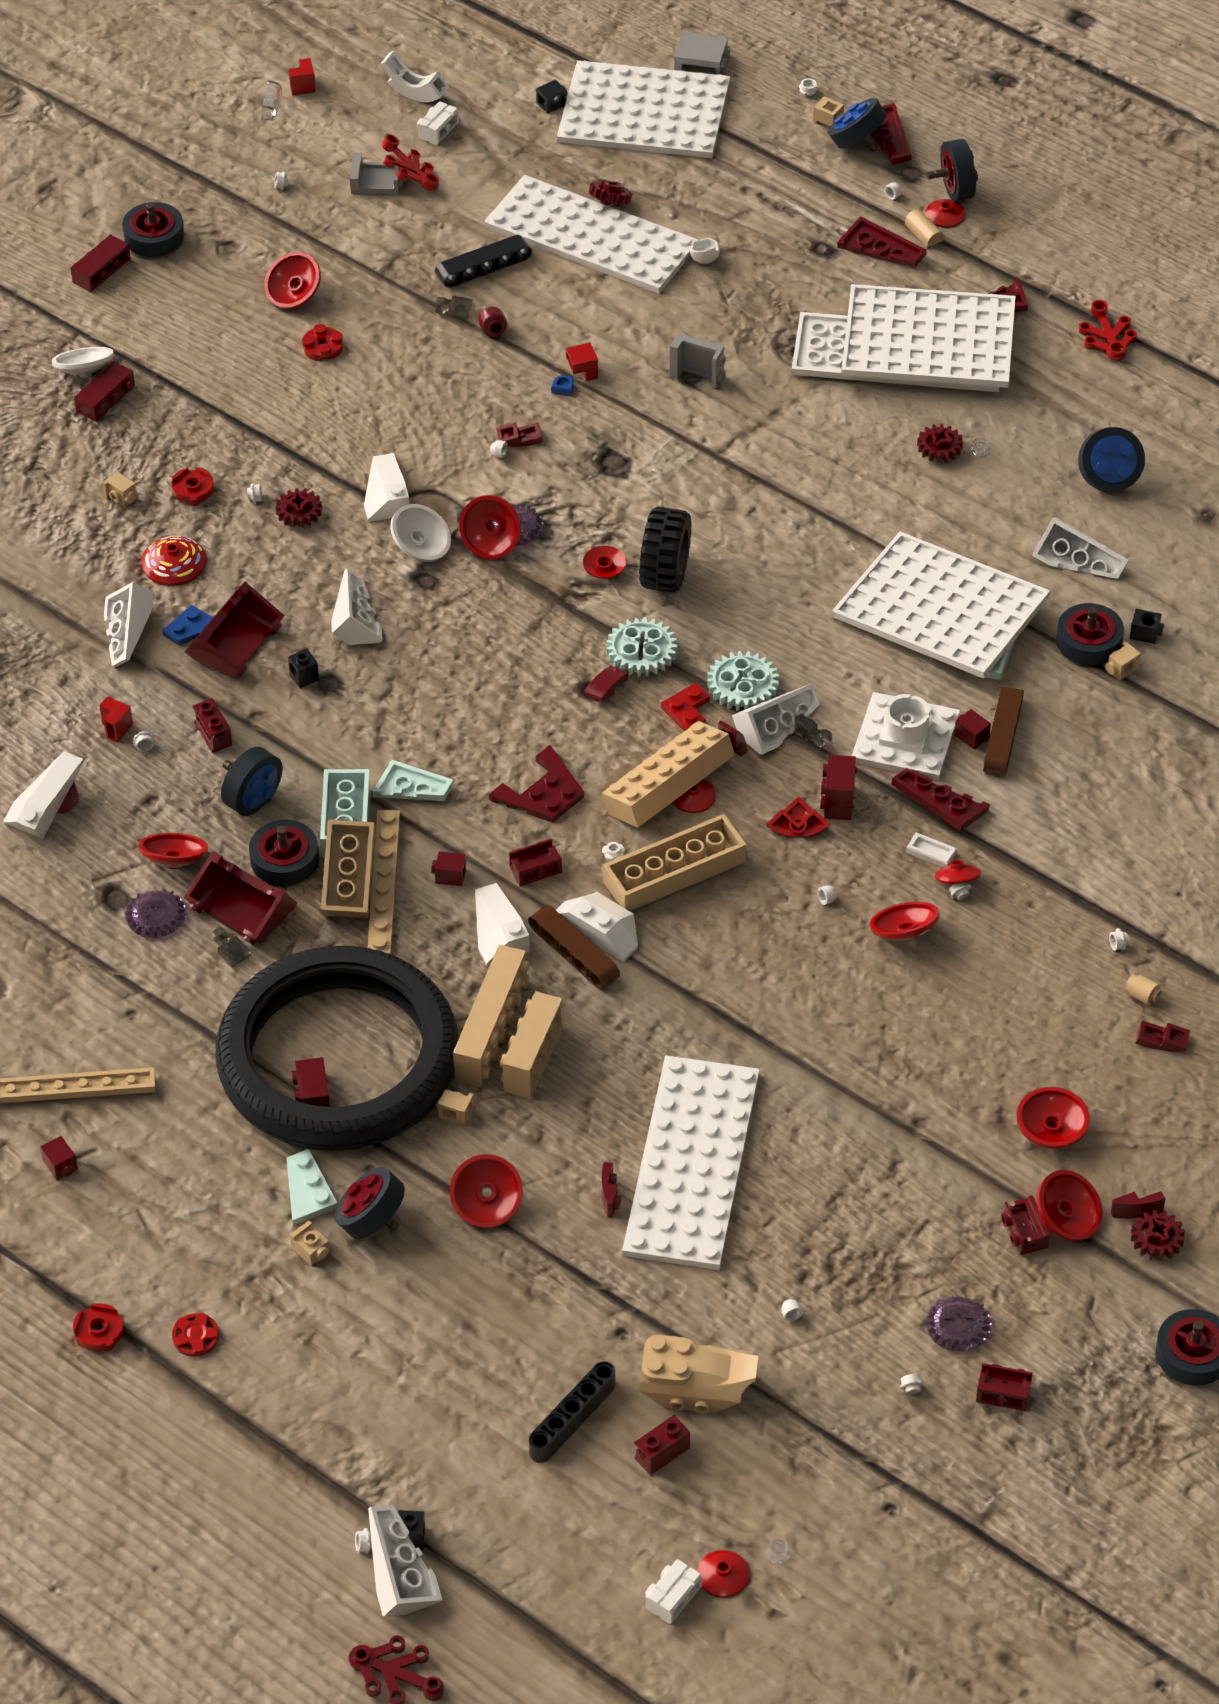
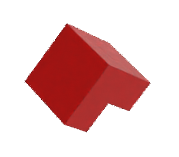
M311 58L299 59V68L288 69L292 96L316 92L315 74Z
M590 342L566 348V359L573 374L583 373L586 381L598 378V358Z
M107 696L99 705L102 724L105 726L106 738L118 743L133 725L131 706Z

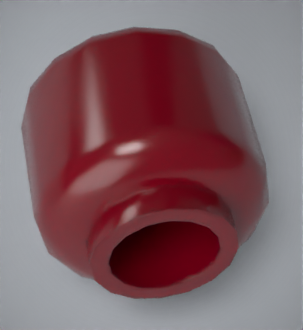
M488 307L480 313L478 322L482 331L487 336L498 337L505 332L507 320L499 308Z

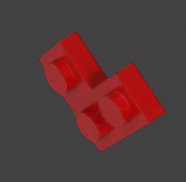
M694 683L661 702V709L683 731H686L698 721L706 724V719L696 709L710 702V695L700 685Z

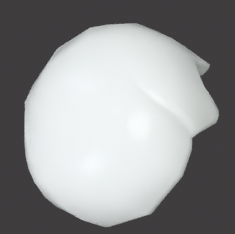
M711 238L701 239L697 242L693 241L692 247L688 246L691 257L700 264H709L715 261L720 254L719 243Z

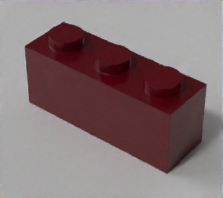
M110 234L70 267L72 282L92 292L131 259L129 244Z
M113 361L74 397L76 412L95 422L99 420L125 394L133 389L135 386L133 370Z

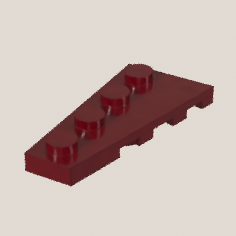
M895 103L882 106L887 112V117L870 134L893 165L911 161V152Z
M861 216L837 242V248L914 268L927 255L925 248Z
M908 768L892 778V786L959 831H962L983 816L990 808V804L984 801L981 804L972 800V796L965 793L959 795L952 791V787L945 784L932 783L933 779Z

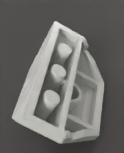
M598 892L564 901L556 909L560 915L594 945L622 962H625L638 949L634 914Z

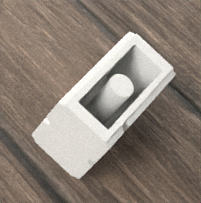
M441 101L435 107H431L424 118H420L417 122L419 139L438 145L459 123L458 109L451 105L448 106Z
M679 1559L672 1566L667 1565L661 1572V1579L656 1585L652 1583L645 1592L647 1610L659 1616L668 1624L673 1623L702 1587L701 1574L693 1568H689L688 1565Z

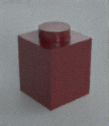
M970 709L956 719L955 736L975 750L990 738L991 723Z
M439 851L437 860H433L431 866V873L435 874V883L463 886L467 869L466 854Z
M62 1136L40 1146L42 1160L56 1180L69 1176L78 1170L76 1155Z

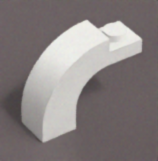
M395 51L390 52L380 64L390 77L387 83L404 97L418 102L435 101L441 98L450 87L438 71L428 76H421L412 72Z

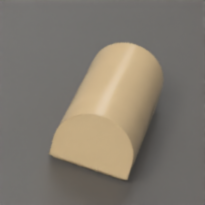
M915 209L907 215L905 225L927 248L944 241V234L920 209Z

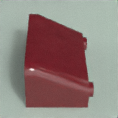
M244 582L206 625L185 653L192 659L231 678L235 676L240 678L247 670L245 666L247 660L270 633L274 635L282 627L280 621L285 615L248 583Z
M212 851L184 896V899L190 902L189 908L199 914L201 911H204L244 934L242 938L252 945H255L256 942L261 944L297 905V902L284 891L266 884L240 869L232 862L230 863L223 859V856Z

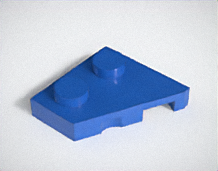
M190 605L162 630L163 636L178 645L188 643L190 640L197 638L213 617Z

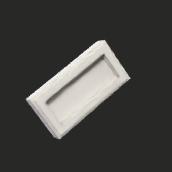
M916 832L906 847V853L943 868L950 865V862L953 861L957 854V848Z

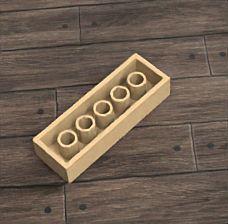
M700 721L694 723L689 729L676 736L674 740L660 748L659 751L602 792L608 815L637 828L735 756L729 734Z
M722 814L603 864V883L618 905L628 911H632L745 863L746 843L725 814Z
M498 945L453 1051L456 1082L482 1088L485 1080L490 1079L492 1073L491 1065L493 1061L498 1060L499 1046L506 1040L507 1027L512 1025L514 1021L515 1007L520 1006L522 991L527 989L530 976L527 975L529 961H526L525 950Z

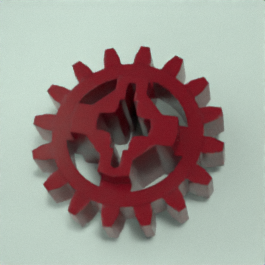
M607 180L597 181V183L592 182L588 192L593 198L600 200L601 204L619 207L620 204L629 205L633 195L631 191L621 186V183Z
M932 424V429L925 427L924 432L920 431L917 438L918 452H922L923 458L928 456L930 462L936 459L937 463H940L941 460L948 463V458L955 460L956 455H961V450H963L962 435H958L957 429L952 431V426L950 425L944 428L943 424L940 427Z
M295 488L293 493L288 490L287 495L281 494V500L276 501V515H278L279 521H284L285 526L291 523L292 528L296 525L303 528V524L311 526V521L317 522L318 517L322 516L320 496H315L314 491L307 493L306 488L302 492H299L298 488Z
M1153 1210L1152 1215L1144 1212L1143 1219L1137 1217L1135 1224H1132L1131 1241L1134 1242L1133 1248H1141L1140 1255L1143 1256L1148 1253L1150 1260L1154 1256H1158V1259L1162 1261L1164 1255L1171 1259L1173 1252L1179 1254L1180 1247L1184 1245L1185 1229H1181L1182 1222H1174L1175 1215L1166 1217V1211H1163L1161 1215H1158L1156 1210Z

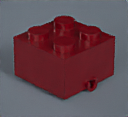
M829 755L828 764L823 763L822 777L827 778H823L821 784V794L825 796L821 795L820 809H825V819L852 820L855 774L857 773V768L855 767L856 756Z

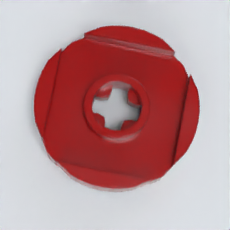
M317 324L314 326V329L309 330L302 338L304 353L308 358L315 361H323L322 358L329 357V360L334 359L343 351V335L336 329L326 327L324 324Z
M195 467L196 470L184 468L178 471L172 478L171 487L173 495L190 506H197L201 501L209 498L215 488L213 477L206 469Z
M97 1303L90 1305V1308L84 1312L83 1309L78 1312L73 1321V1332L76 1342L80 1347L91 1351H111L121 1339L124 1325L122 1317L113 1306ZM98 1324H102V1330L95 1331L92 1328L97 1327Z

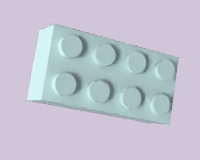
M324 769L320 830L322 857H325L328 819L369 822L371 794L369 769Z

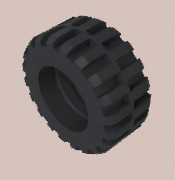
M655 507L650 511L643 534L639 568L640 584L644 588L671 593L680 590L685 577L691 544L692 522L691 516L687 511L664 507Z

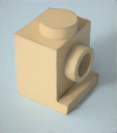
M824 96L813 107V122L817 123L819 121L831 127L834 120L844 114V104Z
M118 471L102 482L105 499L111 498L114 502H118L124 507L137 499L135 483Z
M1124 641L1121 649L1115 650L1110 654L1109 662L1105 664V668L1110 675H1113L1120 681L1139 669L1141 653Z
M445 1089L436 1103L439 1118L466 1126L475 1109L474 1094L469 1093L468 1096H465L460 1092Z
M309 1220L290 1234L292 1249L311 1266L317 1261L323 1260L330 1252L329 1240L317 1231Z

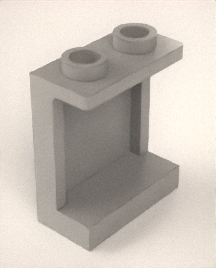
M682 32L674 56V70L682 71L684 64L715 68L716 75H721L722 70L725 71L726 58L730 56L731 48L728 46V38Z
M354 152L350 175L351 194L399 195V188L403 187L404 181L400 180L396 174L401 167L395 165L393 168H389L383 162H362V153Z
M678 333L670 345V377L678 378L681 372L685 371L712 379V388L717 389L718 385L723 383L726 376V371H724L726 362L724 346Z

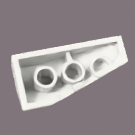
M394 453L373 456L364 502L368 522L390 519L398 509L409 504L406 484Z
M1057 517L1052 518L1032 554L1035 558L1053 567L1115 579L1119 578L1129 561L1127 558Z
M348 568L343 574L332 617V634L337 640L344 641L348 645L380 643L382 641V627L379 622H375L374 615L376 611L368 603L370 596L364 580Z
M133 582L110 594L105 600L104 619L109 624V629L106 632L107 636L111 638L109 650L111 663L115 668L129 661L153 607V591Z
M812 683L732 715L736 729L744 735L746 743L761 755L778 748L783 743V740L796 730L795 727L805 720L820 703Z
M63 751L13 802L3 821L4 824L43 839L77 776L84 759Z
M494 883L475 889L478 950L486 966H490L499 944L525 950L526 954L530 953L529 933L522 919L498 884Z
M394 1505L370 1507L368 1510L376 1592L383 1617L407 1615L441 1602L442 1597L436 1575L431 1568L428 1569L421 1558L423 1555L421 1550L413 1545L408 1536L409 1530Z

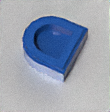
M567 375L556 377L551 386V393L572 396L574 380Z

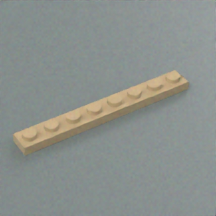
M377 810L367 948L391 954L400 810Z
M154 1067L0 1078V1103L156 1092Z

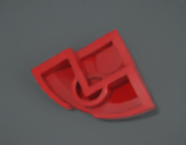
M798 796L787 808L781 809L766 826L775 833L785 837L804 836L806 838L824 831L830 826V823Z

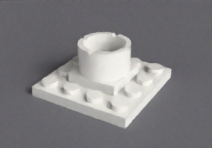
M873 692L852 756H856V764L899 773L908 768L939 781L955 731V721L959 717L960 710L929 704L922 698L911 696L910 694L891 696Z

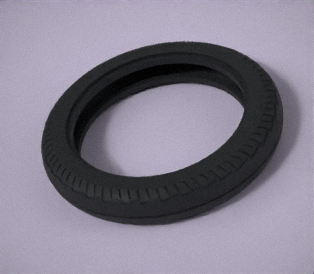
M326 946L304 950L284 957L253 976L234 996L221 1019L217 1033L215 1056L218 1075L229 1100L238 1112L252 1125L271 1137L294 1146L313 1150L340 1151L368 1147L389 1140L408 1130L424 1118L434 1108L452 1080L455 1071L453 1051L459 1036L457 1024L447 999L437 985L415 966L394 955L379 950L356 946ZM348 988L372 992L391 1000L413 1019L421 1033L423 1042L419 1057L411 1071L401 1082L386 1093L355 1105L322 1107L293 1100L270 1086L258 1072L252 1059L256 1038L269 1018L289 1002L321 990Z

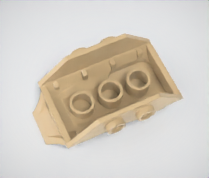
M653 1335L646 1339L640 1392L664 1408H671L675 1411L690 1410L702 1414L717 1413L741 1402L743 1391L756 1380L759 1356L743 1350L719 1348L711 1345H697L685 1337Z

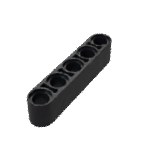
M514 235L442 261L436 266L435 274L445 287L451 288L523 262L531 256L532 249L521 235Z
M606 1361L597 1363L530 1434L529 1455L533 1461L537 1463L548 1461L615 1389L616 1373L615 1367L611 1363Z

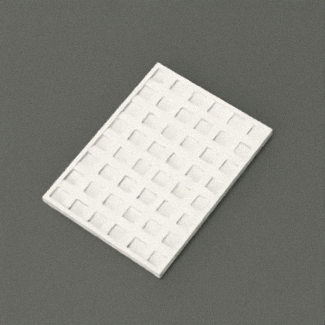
M577 60L557 134V142L712 159L730 85V76Z
M851 284L841 376L1008 388L1015 296Z
M899 531L832 610V617L984 679L1049 599L1050 590Z

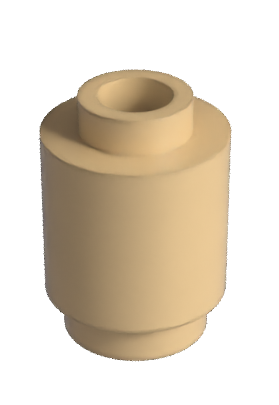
M1131 975L1125 986V991L1129 992L1131 997L1149 1006L1157 1003L1162 995L1160 984L1142 975Z

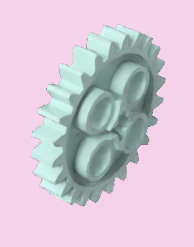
M644 617L642 622H639L638 618H635L633 623L627 619L626 625L619 623V629L613 628L612 634H608V640H606L609 662H614V667L616 668L620 666L621 670H629V675L637 672L638 677H640L641 673H645L649 677V672L651 671L657 675L658 669L665 671V665L671 666L672 660L676 659L677 638H675V633L670 632L669 626L663 628V622L655 624V619L647 622L646 617ZM645 634L643 644V658L642 660H639L641 635Z
M739 651L738 656H734L731 652L730 658L722 656L721 661L715 660V666H710L707 688H709V694H713V700L720 699L719 705L727 703V709L736 706V711H739L740 707H744L745 710L749 706L753 707L772 699V696H776V690L779 689V674H777V668H773V662L766 663V657L759 659L758 653L750 656V651L746 655H742L741 651Z

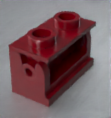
M213 698L193 705L192 708L196 716L194 724L211 753L232 746L230 726Z
M548 839L509 852V867L521 887L562 873V858L555 846H552V839Z
M324 1058L295 1061L296 1070L291 1071L293 1085H298V1090H294L295 1100L309 1105L330 1107Z
M1033 1195L1014 1201L1009 1205L1005 1202L1004 1213H1001V1219L1004 1227L1009 1228L1011 1243L1013 1247L1017 1246L1020 1255L1047 1249L1050 1233L1039 1213Z
M982 1363L976 1402L1026 1411L1033 1372L1020 1368L1001 1367L998 1364Z
M673 1415L634 1442L638 1447L634 1459L651 1476L690 1448V1431Z

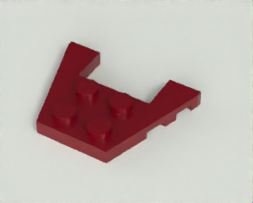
M549 745L536 755V763L549 772L522 794H518L502 783L489 793V800L497 803V801L505 803L506 807L511 809L519 808L525 810L531 816L553 823L583 799V789L552 746Z

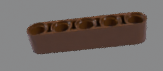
M1001 687L984 760L983 772L1006 776L1024 690Z
M550 905L544 906L528 917L529 925L533 931L598 989H603L620 977L617 965Z

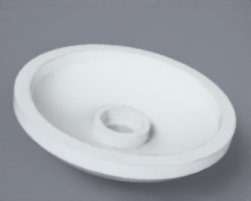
M107 347L75 349L55 356L52 359V365L64 373L80 375L81 378L92 376L93 372L99 371L106 366L114 357V352L111 348Z
M408 504L398 509L392 517V537L397 546L409 557L422 562H433L441 559L448 552L451 544V534L446 522L434 510L420 504Z

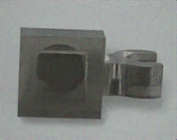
M452 296V299L437 297L435 312L443 314L448 311L449 316L468 319L473 299Z
M802 713L795 717L794 733L810 744L815 742L817 746L823 748L825 747V740L823 738L830 742L832 741L833 734L826 729L819 730L818 724L811 718H807Z
M221 926L213 931L216 935L213 939L219 945L218 954L232 968L251 956L249 948L237 936L230 939Z

